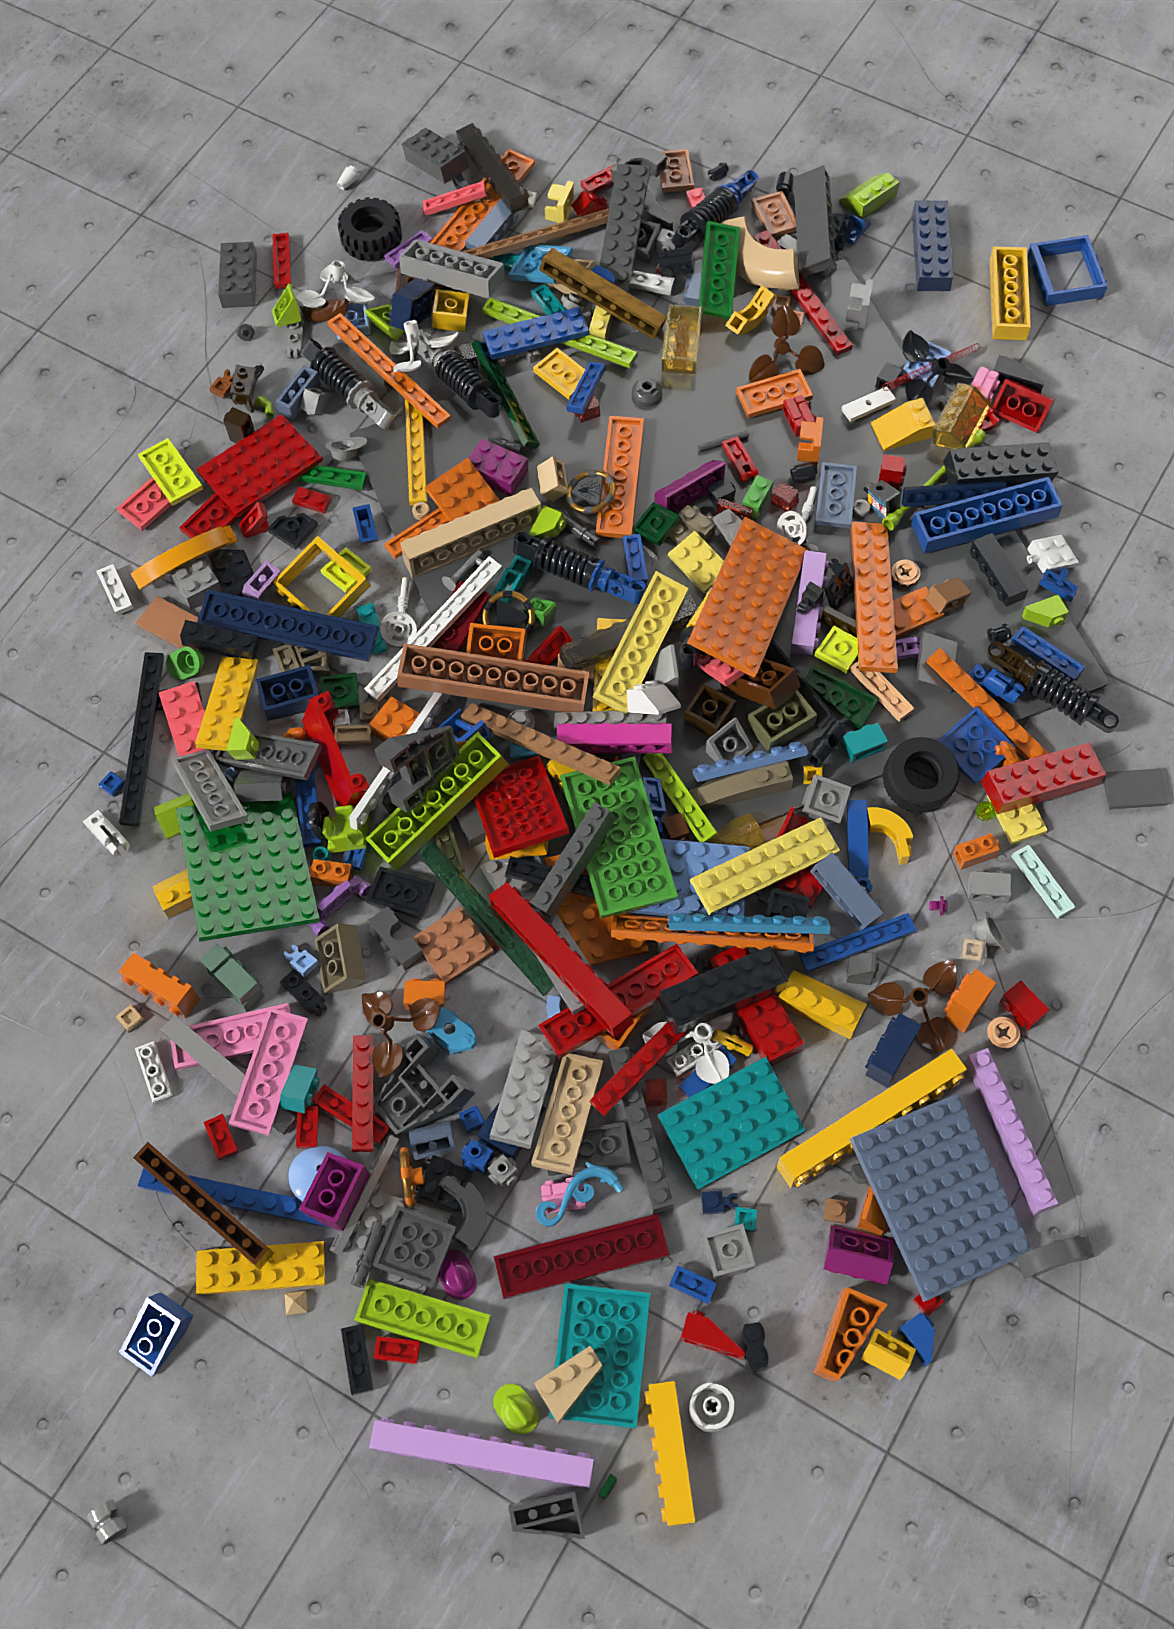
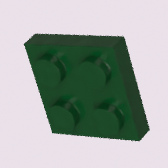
M652 502L633 526L632 531L635 534H640L646 540L661 546L681 521V517Z
M356 672L319 677L321 694L329 691L338 710L360 708Z

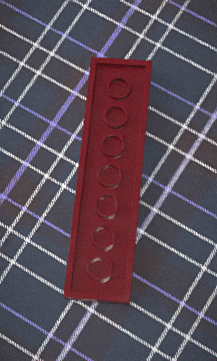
M654 1214L494 1256L503 1299L505 1300L669 1257V1251L659 1214Z

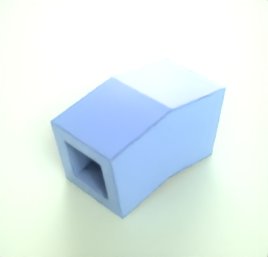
M548 995L546 1006L548 1019L560 1012L561 996Z

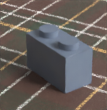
M449 1121L409 1130L410 1143L415 1160L455 1150Z

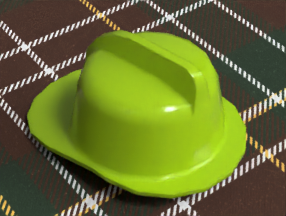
M505 1384L496 1391L493 1398V1406L506 1427L512 1433L518 1435H525L533 1431L539 1420V1412L525 1390L516 1384Z

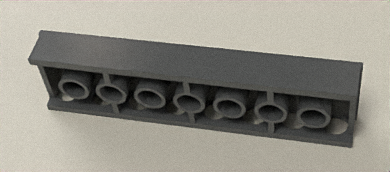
M824 165L793 177L799 271L805 280L808 279L809 275L832 267L833 270L836 269L830 177Z

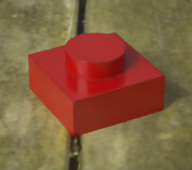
M920 1293L912 1300L928 1316L944 1302L939 1295L923 1302Z

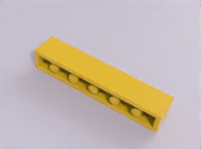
M675 1381L649 1384V1391H645L646 1405L651 1404L652 1413L648 1414L649 1427H654L655 1437H651L653 1451H657L658 1460H654L656 1475L660 1474L661 1484H657L659 1498H664L665 1507L661 1508L662 1521L667 1522L668 1527L695 1523Z

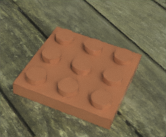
M461 906L412 937L421 948L424 958L442 981H445L446 985L494 953L492 947Z

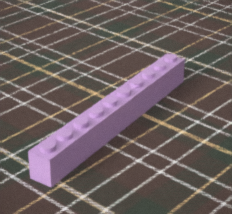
M381 1417V1421H374L369 1445L371 1450L590 1489L594 1459H590V1454L577 1452V1456L568 1455V1450L555 1448V1452L546 1451L545 1446L535 1444L533 1448L524 1447V1443L519 1441H511V1444L502 1443L503 1439L497 1437L483 1440L480 1439L481 1435L468 1433L467 1436H461L459 1431L446 1429V1433L437 1431L438 1427L424 1425V1429L416 1428V1423L403 1421L402 1425L394 1424V1419Z

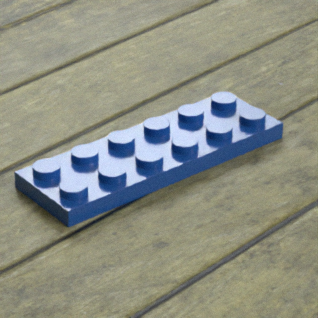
M580 307L485 330L482 331L491 360L588 336L589 329Z

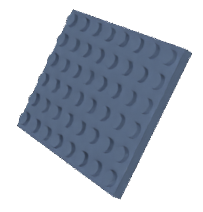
M958 1093L849 1139L923 1302L1014 1261L1016 1257L1032 1251L1030 1243Z

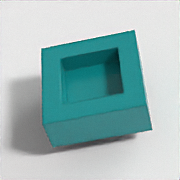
M736 1207L734 1226L743 1224L745 1231L755 1232L757 1209Z

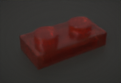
M719 498L716 514L730 509L741 520L744 517L752 520L753 508Z

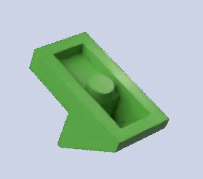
M533 598L530 602L533 605L535 617L540 625L545 627L555 617L557 605L552 601ZM524 607L522 610L528 615V611Z

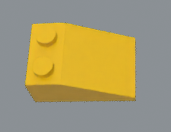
M923 398L906 402L871 422L883 451L933 438L936 426Z

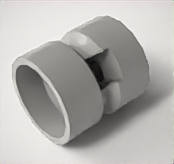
M109 1500L99 1505L87 1515L92 1528L98 1529L96 1535L102 1545L114 1541L129 1528L124 1518L118 1516L119 1509L114 1500Z

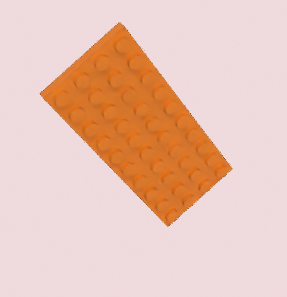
M744 517L687 643L755 677L803 564L805 550L808 551V549Z

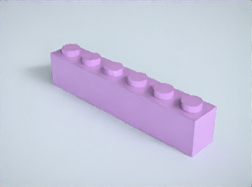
M805 550L797 605L801 602L802 593L806 590V586L810 581L821 588L826 586L827 576H824V571L828 572L829 561L826 560L827 553ZM820 603L815 608L809 606L803 615L796 612L790 653L812 656L813 649H817L819 638H815L816 633L819 634L821 625L817 620L822 617L823 607H819Z

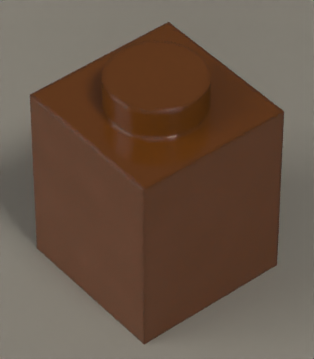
M681 813L663 819V830L668 840H689L690 832Z

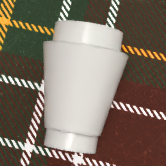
M351 165L346 167L337 182L338 187L344 190L358 180L360 175L358 170Z

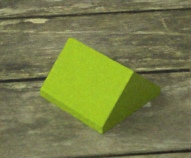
M291 284L287 285L272 309L275 324L278 327L302 321Z
M389 304L366 309L365 313L372 325L394 342L405 332V330L390 325L389 314L392 306Z
M189 793L154 807L155 815L167 840L180 835L176 808L194 806Z

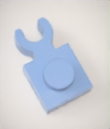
M293 944L291 947L294 952L289 954L285 951L284 955L288 961H291V967L303 977H306L319 965L318 960L306 950L300 953L298 947Z

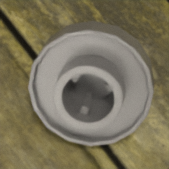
M563 294L561 298L566 310L580 307L582 312L585 307L582 298L577 294Z
M515 710L508 717V719L531 729L535 727L534 717L527 710Z

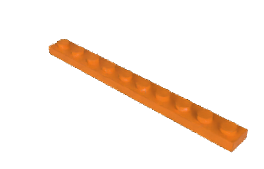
M341 313L327 321L328 327L437 429L451 420V415L406 373L394 372L393 368L396 364Z

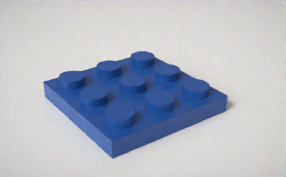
M977 706L938 740L952 751L951 753L954 754L958 762L959 770L974 785L985 776L987 771L992 770L1005 758L1004 755L995 754L996 745H1000L1001 741H1006L1016 748Z

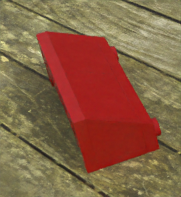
M329 691L310 699L302 723L310 742L318 743L323 747L318 761L337 806L352 805L356 808L370 786L364 775L359 773L351 775L332 732L335 729L334 723L336 718H340L341 715Z

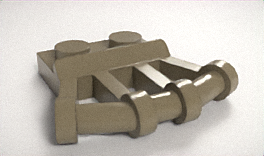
M287 644L273 649L281 672L322 661L321 666L311 667L313 674H321L323 676L330 674L329 659L331 656L329 653L319 652L302 659L301 656L315 650Z

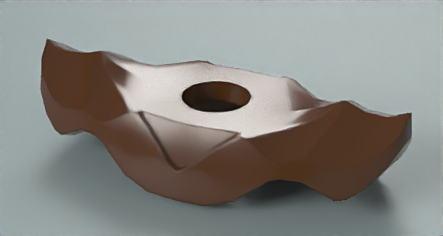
M348 299L325 300V304L319 308L300 306V309L307 321L323 322L330 320L339 313L344 316L350 302Z

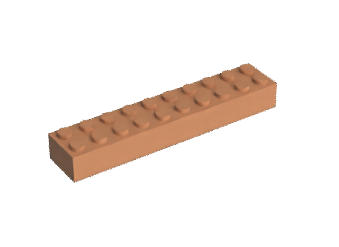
M406 643L403 645L397 674L398 687L559 712H583L589 672Z

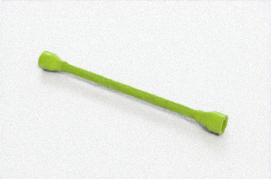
M976 429L962 448H972L980 445L986 439L985 432L981 429ZM945 466L923 486L934 485L946 473ZM901 506L895 512L888 514L882 520L884 527L888 530H893L899 524L904 513L912 506Z

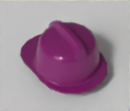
M454 1249L448 1250L438 1277L448 1296L457 1300L466 1299L476 1289V1275L469 1259L463 1252Z

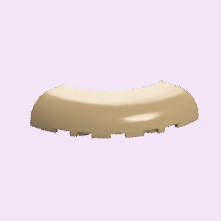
M744 216L721 223L740 227L736 275L738 277L740 276L745 279L749 284L754 286L762 285L767 289H799V264L794 249L779 250L759 244L751 237L750 227Z

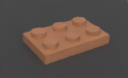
M688 149L660 151L667 155V168L659 175L662 193L694 189Z
M783 191L752 199L751 204L764 230H768L773 238L797 231L796 217Z

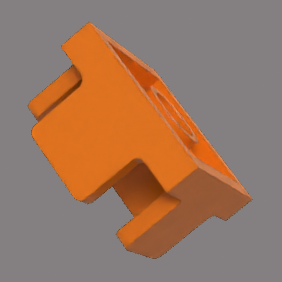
M816 417V422H801L800 439L811 440L813 443L799 442L798 461H811L816 467L818 466L823 418Z

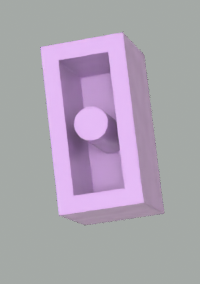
M266 560L246 582L242 594L247 598L260 601L274 585L273 581L280 575L281 571Z

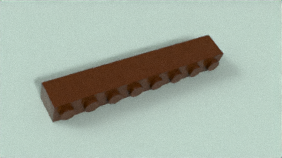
M149 1142L133 1157L144 1169L259 1270L273 1256L274 1252Z

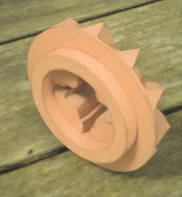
M900 560L893 565L891 576L899 585L905 584L908 587L919 580L920 568L913 561ZM902 572H909V575H902Z
M998 1017L993 1019L988 1025L987 1038L990 1039L992 1045L998 1046L999 1049H1009L1018 1042L1020 1030L1012 1019ZM1008 1028L1007 1038L1005 1036L998 1038L1000 1034L999 1029L1004 1031Z

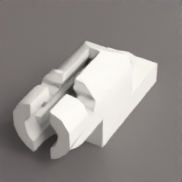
M99 810L83 821L101 844L115 857L122 856L116 848L119 845L126 852L130 847L129 842Z

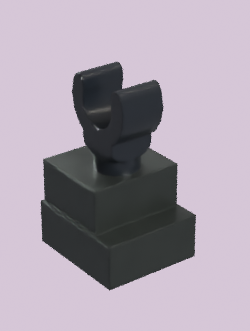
M810 581L806 586V590L802 593V599L797 605L798 609L796 612L803 615L809 606L815 608L823 599L824 589Z

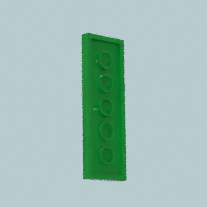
M708 221L706 224L697 312L699 314L730 319L732 316L740 227Z

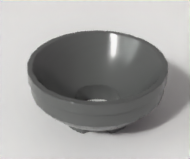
M645 378L638 380L633 385L631 395L636 404L643 407H651L661 401L663 391L661 385L656 380ZM645 384H650L652 388L649 390H645L642 388V386Z

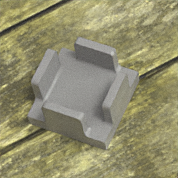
M867 279L866 284L852 283L850 299L861 300L862 305L849 304L846 320L859 322L858 328L865 329L873 279Z
M815 774L811 785L806 788L802 805H804L802 812L808 813V817L815 820L821 817L824 823L830 821L840 824L851 787Z
M743 1224L702 1235L705 1246L704 1252L714 1278L721 1276L723 1278L732 1277L756 1266Z

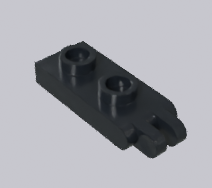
M295 969L280 981V984L309 1014L314 1012L319 1017L321 1012L317 1009L318 1007L323 1011L328 1009L323 1004L325 999Z

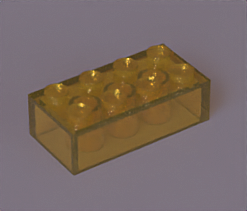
M669 304L662 354L663 372L696 374L702 307Z

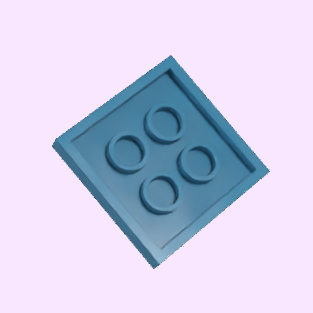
M549 245L525 247L509 272V279L555 284L556 280L539 271L542 259L552 247L570 258L573 254L572 247Z

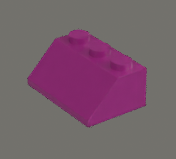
M327 1152L299 1210L318 1222L343 1232L370 1173L362 1164Z
M831 1225L824 1259V1270L887 1285L893 1265L894 1239Z

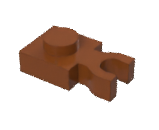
M226 369L223 378L218 376L209 388L210 392L225 399L230 393L234 374L230 376V370Z

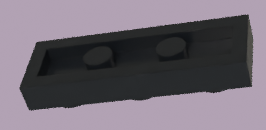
M363 1324L341 1328L351 1395L374 1391Z

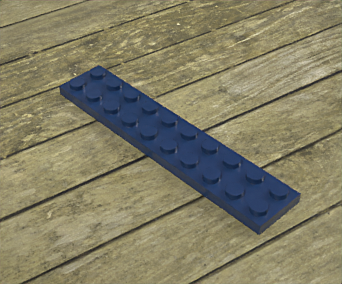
M207 590L197 623L256 636L259 639L370 662L380 629L377 625Z

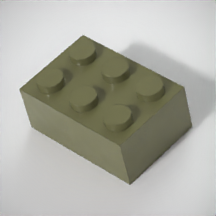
M796 690L777 709L764 705L750 713L747 726L764 748L769 751L773 747L782 746L815 726L817 714L799 691Z

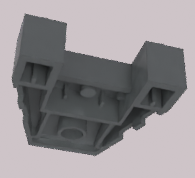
M451 726L391 737L374 749L379 764L394 774L398 770L400 771L402 779L388 789L392 803L406 813H409L424 800V793L430 786L433 788L436 785V778L441 772L445 773L460 755Z
M417 1033L403 1048L404 1056L401 1065L392 1073L388 1083L384 1084L373 1107L396 1135H400L461 1109L475 1095V1092L464 1079L453 1074L441 1085L427 1068L440 1051L428 1038Z

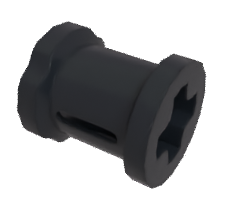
M1005 623L999 628L987 629V636L990 643L1003 639L1009 640L1011 639V630Z

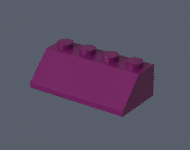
M712 460L702 464L698 469L688 472L684 477L674 480L670 485L658 489L654 493V503L674 513L680 511L687 505L706 496L709 485L725 478L726 463L724 461Z

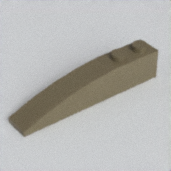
M781 761L716 777L689 790L701 810H707L792 789L793 776L788 762Z

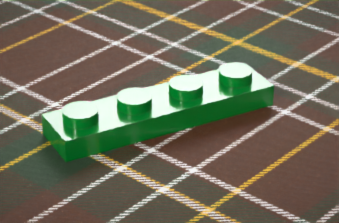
M316 465L295 480L363 491L367 473Z

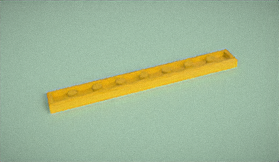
M405 399L409 504L414 506L418 502L427 503V491L425 490L427 484L423 415Z

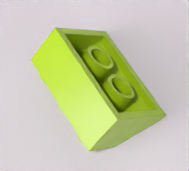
M888 172L874 175L840 198L839 202L853 214L864 219L897 196L899 181Z

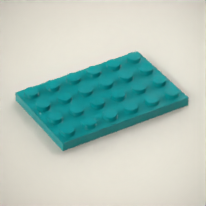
M766 1057L657 1115L696 1190L806 1131Z
M565 1283L554 1369L589 1346L595 1352L603 1369L563 1418L564 1421L637 1429L650 1293ZM549 1410V1417H548V1418H549V1419H554L553 1415L551 1414V1412H550V1410Z

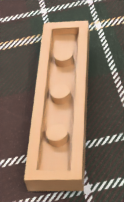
M859 661L850 667V671L874 696L879 698L881 704L899 722L913 713L914 707L880 672L859 671Z

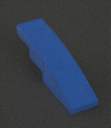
M847 800L846 838L848 871H851L855 877H869L867 801Z

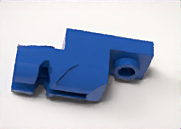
M976 664L968 673L994 700L1000 696L1007 702L1016 704L1017 699L1021 698L1026 689L995 668L989 672L979 664Z
M642 777L661 839L663 836L662 816L666 812L660 778Z

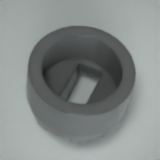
M741 1024L733 1025L730 1028L729 1034L737 1035L736 1028H739L740 1036L738 1038L743 1040L746 1034L745 1028Z

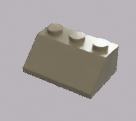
M337 923L314 939L323 994L352 989L366 981L359 936L355 925Z

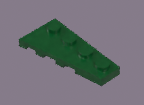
M813 665L805 676L806 681L815 692L858 729H862L879 701L878 697Z

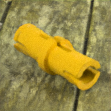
M718 1028L712 1034L711 1039L727 1046L729 1050L734 1049L746 1056H749L753 1050L752 1044L739 1039L735 1034L730 1035ZM726 1039H729V1040H731V1041H733V1042L739 1044V1046H737V1045H735V1044H733V1043L727 1041Z

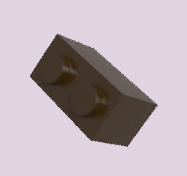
M234 407L225 414L223 421L230 441L237 443L255 431L250 414Z

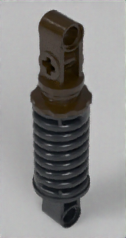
M992 642L988 646V659L1007 673L1014 675L1016 681L1020 680L1023 682L1024 688H1026L1025 691L1032 692L1033 696H1039L1041 701L1045 700L1046 704H1051L1052 708H1057L1059 712L1069 716L1079 726L1088 721L1105 733H1112L1116 730L1119 718L1115 713L1098 703L1101 695L1091 694L1087 688L1081 692L1083 688L1081 684L1076 688V681L1073 680L1068 684L1070 677H1065L1062 680L1064 674L1059 673L1056 676L1058 673L1057 669H1053L1050 672L1052 667L1045 663L1044 660L1037 664L1032 661V658L1028 657L1026 659L1000 642ZM993 649H999L1001 651V654L995 656L991 653V651ZM1111 719L1114 721V725L1107 726L1104 720Z

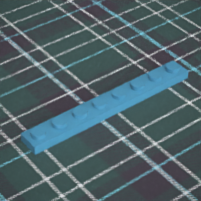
M683 913L668 915L669 930L830 933L828 920L820 916L813 918H804L802 916L785 918L780 915L774 917H764L762 915L745 917L740 914L734 916H725L723 914L705 916L700 913L694 915H685Z

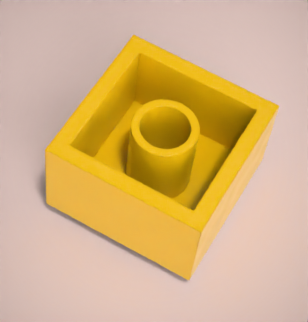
M436 289L432 312V328L465 332L469 309V293Z

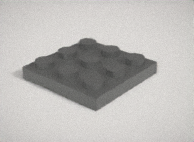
M397 1205L373 1267L434 1289L457 1227Z

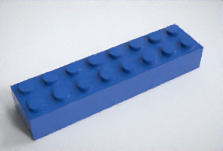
M1045 477L915 512L911 526L924 554L970 542L991 533L996 535L1058 518L1063 504L1050 478Z

